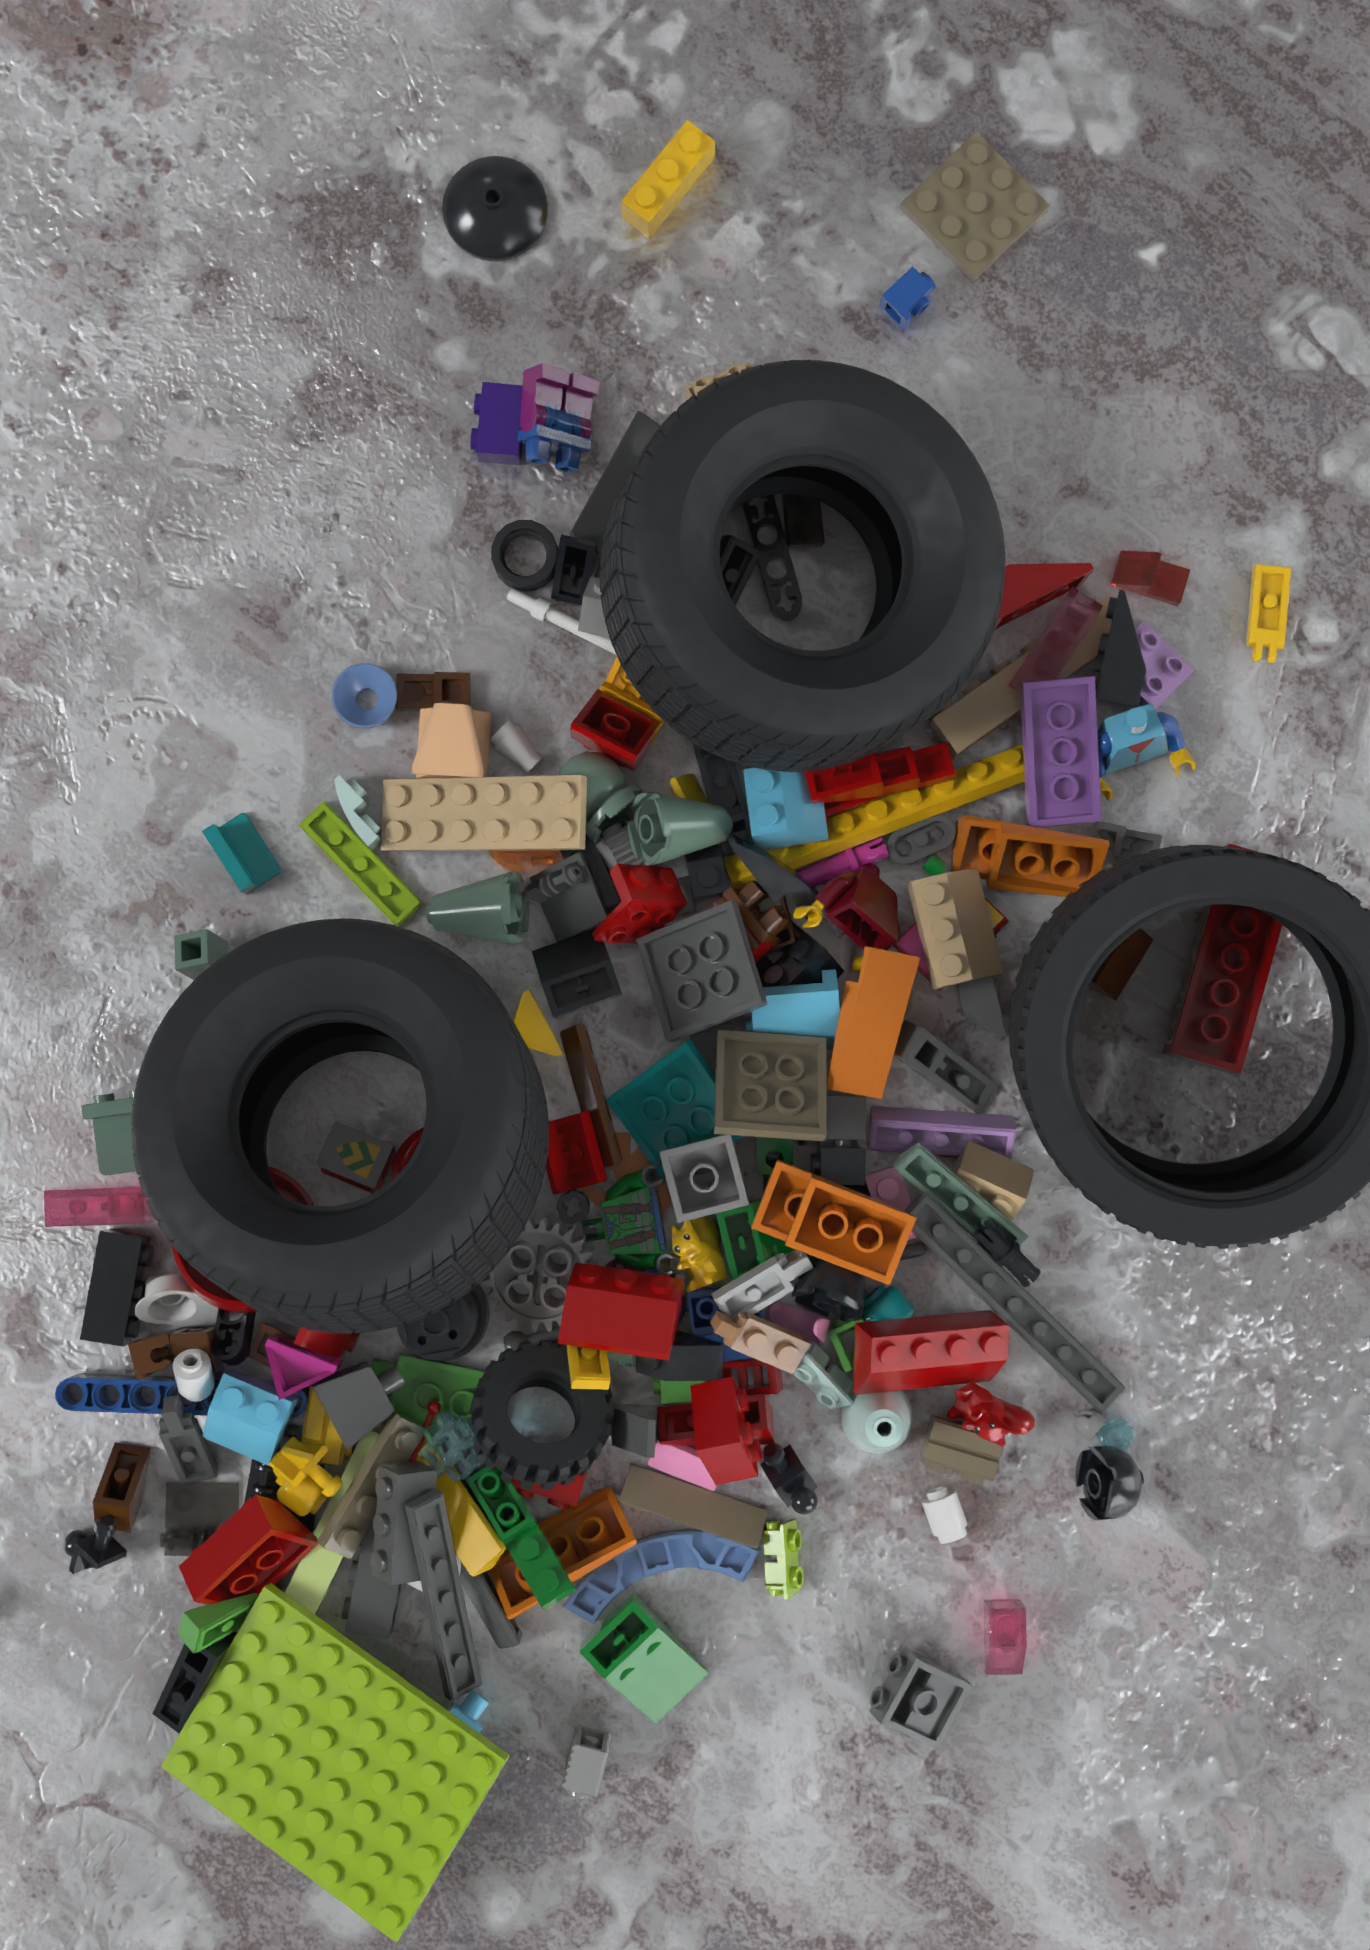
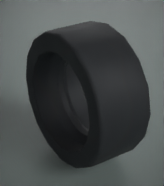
M516 520L506 524L496 534L491 545V560L498 577L508 587H514L520 591H534L544 587L554 578L558 546L553 534L543 524L533 520ZM521 535H530L537 538L546 550L544 566L537 573L530 576H520L513 573L505 562L507 545L514 538Z

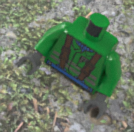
M656 1162L641 1170L622 1176L606 1191L605 1201L600 1203L602 1217L581 1221L583 1235L586 1236L585 1242L606 1239L608 1254H614L619 1263L638 1271L653 1268L663 1275H677L681 1271L673 1270L670 1266V1260L681 1258V1256L675 1253H668L657 1185L665 1183L666 1177L658 1179L655 1176V1168L662 1165L661 1162Z

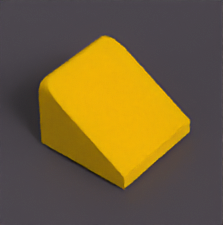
M685 774L670 779L669 786L675 797L708 803L694 774Z

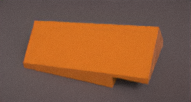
M964 815L955 821L956 835L953 841L950 872L978 868L980 878L986 879V885L989 889L1066 897L1071 892H1076L1080 889V884L1102 870L1110 844L1109 840Z
M872 947L864 948L859 981H845L827 1089L861 1097L882 1099L920 957Z
M777 1159L751 1228L786 1241L785 1246L890 1285L917 1216Z
M611 1486L579 1501L576 1507L571 1505L568 1509H564L538 1523L560 1559V1563L571 1582L576 1581L637 1544L635 1534ZM508 1549L504 1550L495 1566L489 1570L506 1616L511 1620L536 1605L538 1601Z

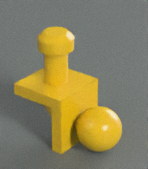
M292 1436L268 1463L273 1468V1472L277 1477L284 1478L295 1488L307 1475L324 1489L322 1493L326 1497H333L342 1486L341 1478L337 1475L335 1477L331 1476L318 1464L329 1450L325 1445L314 1455Z

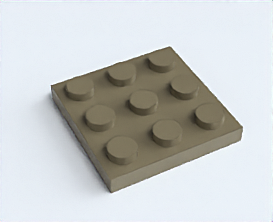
M977 131L900 204V209L972 282L985 272L1050 208V205Z
M717 1030L714 1134L825 1142L827 1135L826 1038Z

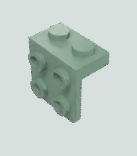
M135 1090L128 1091L129 1098L115 1100L114 1094L93 1096L92 1104L81 1105L83 1120L93 1119L98 1165L102 1175L107 1176L136 1171L131 1137L132 1104Z

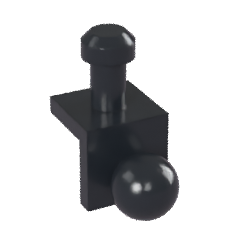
M777 1443L766 1445L762 1450L764 1462L760 1466L774 1490L787 1507L792 1506L795 1512L802 1515L812 1513L818 1504L817 1495L813 1490L818 1488V1486L804 1468L792 1446L789 1444L782 1449Z
M110 1516L99 1517L95 1521L94 1531L96 1533L89 1536L82 1530H74L65 1537L63 1547L66 1554L71 1557L69 1571L72 1574L93 1567L98 1569L126 1557L127 1550L112 1537L116 1533L118 1526L114 1518Z

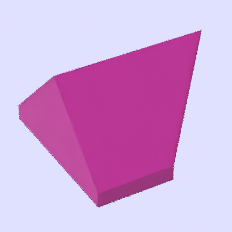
M277 1334L268 1338L265 1344L279 1400L335 1373L341 1367L343 1360L293 1344L294 1341Z

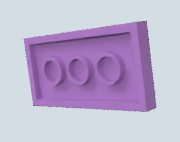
M1087 675L1020 682L1027 826L1044 827L1101 821L1095 676Z

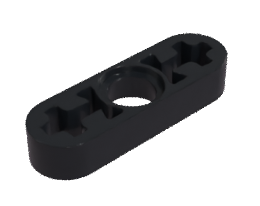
M218 1308L212 1344L213 1354L226 1365H239L248 1357L250 1352L256 1312L243 1313L238 1320L230 1321V1311ZM233 1341H235L237 1346L231 1348L229 1353L225 1351L226 1347L232 1346Z

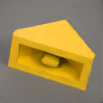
M529 989L523 992L514 1024L527 1047L556 1057L564 1055L565 1053L532 991Z

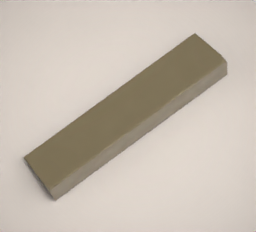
M632 1463L619 1498V1502L755 1549L758 1548L768 1510L704 1489Z

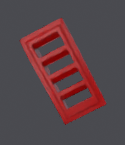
M755 1358L722 1362L724 1378L732 1377V1368H738V1387L740 1390L745 1389L747 1396L764 1393L765 1395L778 1394L783 1389L782 1373L779 1368ZM762 1366H767L769 1383H764ZM747 1367H753L754 1385H749Z

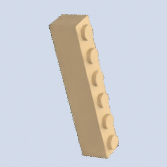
M1106 596L1099 602L1095 597L1086 602L1077 610L1080 613L1077 618L1071 622L1067 618L1059 621L1048 630L1051 636L1041 643L1037 638L1032 640L1019 650L1022 654L1020 658L1012 663L1008 658L991 670L993 677L983 684L979 679L975 680L961 691L964 695L963 698L954 704L949 700L946 705L934 714L936 717L931 720L929 725L942 743L947 742L953 759L1021 712L1020 682L1071 677L1101 656L1097 654L1102 633L1109 634L1112 619L1105 618L1110 599L1109 596Z

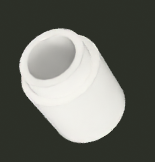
M188 1349L177 1355L173 1362V1371L179 1393L187 1400L193 1402L206 1399L211 1394L215 1385L208 1354L200 1349Z
M940 1486L927 1491L928 1498L922 1501V1505L933 1536L938 1537L940 1544L951 1543L967 1535L965 1527L968 1523L956 1490H948L947 1486Z

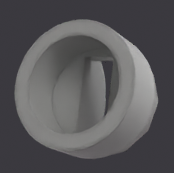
M1086 1409L1076 1418V1429L1081 1436L1090 1442L1107 1419L1093 1409Z

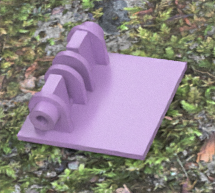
M1143 621L1135 629L1146 667L1139 705L1153 704L1156 709L1194 670Z

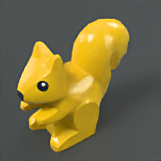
M712 1217L693 1219L692 1223L689 1220L684 1221L682 1229L676 1225L671 1227L673 1251L676 1255L681 1256L677 1268L678 1270L686 1269L690 1282L685 1287L687 1293L727 1278L720 1250L721 1233L719 1225Z

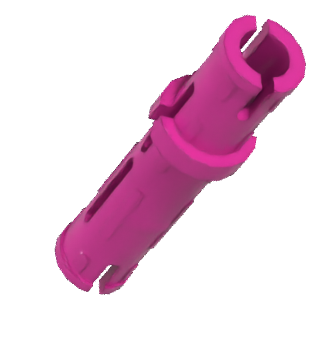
M880 836L877 839L854 848L846 849L840 854L796 872L813 887L832 880L843 871H854L866 864L889 858V853Z

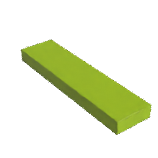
M325 801L298 825L394 925L401 927L424 905L413 891Z

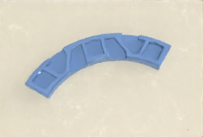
M672 1530L648 1535L637 1539V1544L584 1575L575 1586L576 1590L569 1594L563 1607L595 1625L607 1606L634 1582L660 1572L674 1570L675 1568L691 1567L715 1571L744 1582L761 1548L755 1549L702 1530Z

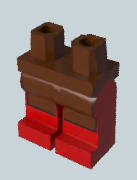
M751 880L739 890L729 887L723 893V896L717 899L709 909L730 900L737 902L755 963H757L770 950L771 946L774 947L781 941L778 933L787 924L789 919L775 905L769 907L763 914L760 913L757 906L769 895L758 881Z

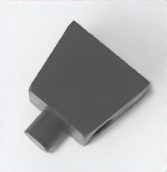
M365 1361L339 1370L313 1383L312 1386L343 1444L348 1449L395 1411L387 1395L404 1386L405 1382L396 1365L375 1375L371 1365Z

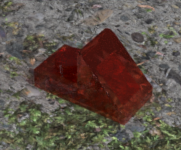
M1121 550L1110 586L1178 606L1182 600L1190 569L1161 561L1162 553Z

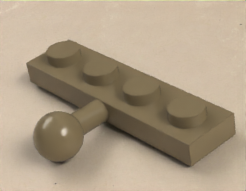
M396 1412L392 1413L317 1542L323 1548L349 1559L352 1558L376 1515L377 1495L375 1485L379 1478V1465L408 1462L427 1430L426 1428Z

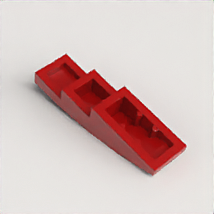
M947 742L912 751L911 746L878 755H875L874 752L861 759L840 766L804 771L813 804L883 796L957 779Z

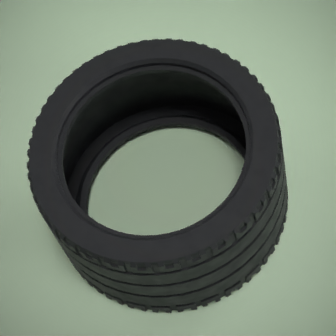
M1216 845L1170 846L1150 850L1149 853L1137 854L1114 863L1110 869L1106 871L1103 869L1089 880L1080 884V889L1067 895L1066 899L1051 912L1053 914L1048 922H1043L1035 938L1031 941V948L1028 955H1024L1019 973L1016 976L1015 981L1017 985L1016 989L1012 992L1009 1010L1010 1028H1008L1010 1057L1020 1095L1045 1150L1054 1160L1060 1172L1063 1173L1075 1189L1079 1188L1083 1196L1098 1206L1101 1211L1107 1215L1110 1213L1114 1214L1118 1222L1124 1225L1127 1224L1138 1232L1146 1234L1148 1231L1153 1233L1157 1239L1175 1241L1180 1245L1186 1246L1187 1242H1190L1200 1248L1218 1246L1219 1249H1228L1229 1245L1234 1244L1239 1248L1248 1247V1244L1259 1242L1261 1245L1270 1243L1271 1238L1278 1237L1280 1240L1288 1238L1291 1233L1299 1230L1304 1232L1310 1229L1309 1225L1316 1221L1319 1223L1327 1220V1216L1338 1210L1340 1212L1347 1207L1345 1202L1349 1199L1358 1198L1361 1195L1360 1191L1370 1182V909H1363L1360 906L1361 901L1338 883L1326 879L1327 876L1302 864L1288 861V859L1271 854ZM1210 904H1232L1253 907L1274 918L1302 943L1313 958L1326 985L1333 1018V1039L1329 1062L1319 1089L1307 1108L1289 1128L1271 1142L1242 1156L1211 1163H1179L1151 1157L1136 1151L1105 1131L1088 1113L1080 1096L1073 1062V1038L1078 1011L1086 989L1108 955L1127 937L1155 919L1186 908Z

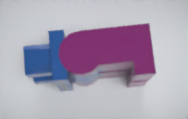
M545 363L523 371L520 415L522 430L518 431V442L526 444V462L541 465L549 463L552 451L556 452V470L570 473L579 469L581 454L591 451L592 440L589 438L592 432V423L590 419L593 397L599 395V380L577 373L570 374V371Z

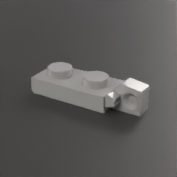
M794 1250L786 1255L781 1253L711 1293L721 1312L736 1318L739 1313L744 1314L745 1311L755 1314L794 1291L793 1286L799 1281L798 1276L812 1269L813 1265L804 1252Z

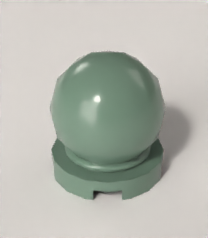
M585 751L575 755L565 763L558 775H583L587 777L586 822L588 823L586 825V835L594 844H597L600 840L599 836L604 838L601 833L617 823H621L624 828L628 821H631L627 816L631 811V803L638 794L644 792L638 784L626 787V777L618 762L600 752Z

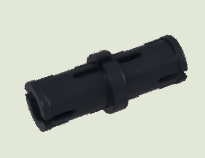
M991 1219L984 1221V1224L987 1226L986 1228L982 1224L979 1225L974 1232V1237L994 1255V1261L1001 1267L1005 1266L1023 1287L1030 1286L1028 1279L1034 1283L1041 1271L1020 1251V1245L1015 1240L1010 1241Z

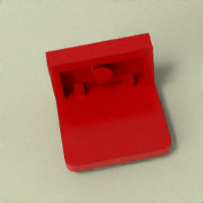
M617 863L609 873L622 902L593 931L592 935L597 942L637 944V938L662 929L667 923L673 921L676 918V914L687 904L673 869Z

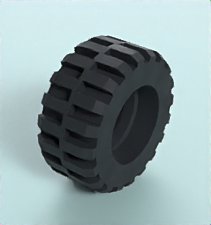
M540 1339L536 1347H532L531 1341L519 1343L516 1351L508 1348L501 1352L498 1361L492 1360L485 1368L482 1378L479 1379L469 1412L471 1414L469 1422L470 1435L475 1436L473 1446L478 1455L484 1453L486 1456L484 1464L491 1472L496 1468L501 1470L503 1473L500 1479L510 1484L512 1479L515 1478L522 1481L520 1488L529 1490L532 1489L534 1484H541L542 1490H550L558 1482L565 1486L574 1482L578 1474L583 1476L591 1468L593 1462L597 1460L609 1438L612 1429L610 1424L614 1417V1405L609 1403L613 1395L610 1385L608 1390L571 1389L567 1345L561 1344L560 1348L552 1347L551 1340ZM530 1387H543L555 1391L568 1402L575 1418L573 1431L567 1438L554 1443H538L525 1438L514 1428L507 1414L508 1402L513 1394Z

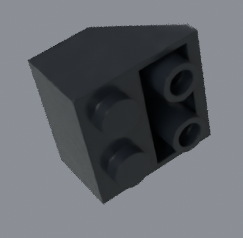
M793 921L792 924L797 939L796 943L767 953L756 963L763 987L822 983V970L836 969L837 979L845 972L825 947ZM788 929L778 933V936L781 938L778 944L791 940Z
M595 929L532 951L548 1005L555 1019L623 995L605 942L594 940L592 933Z

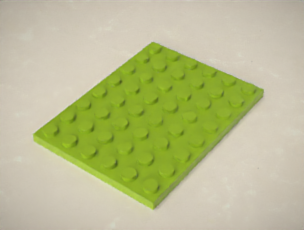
M269 1583L264 1586L161 1767L396 1943L404 1934L510 1755L276 1586Z

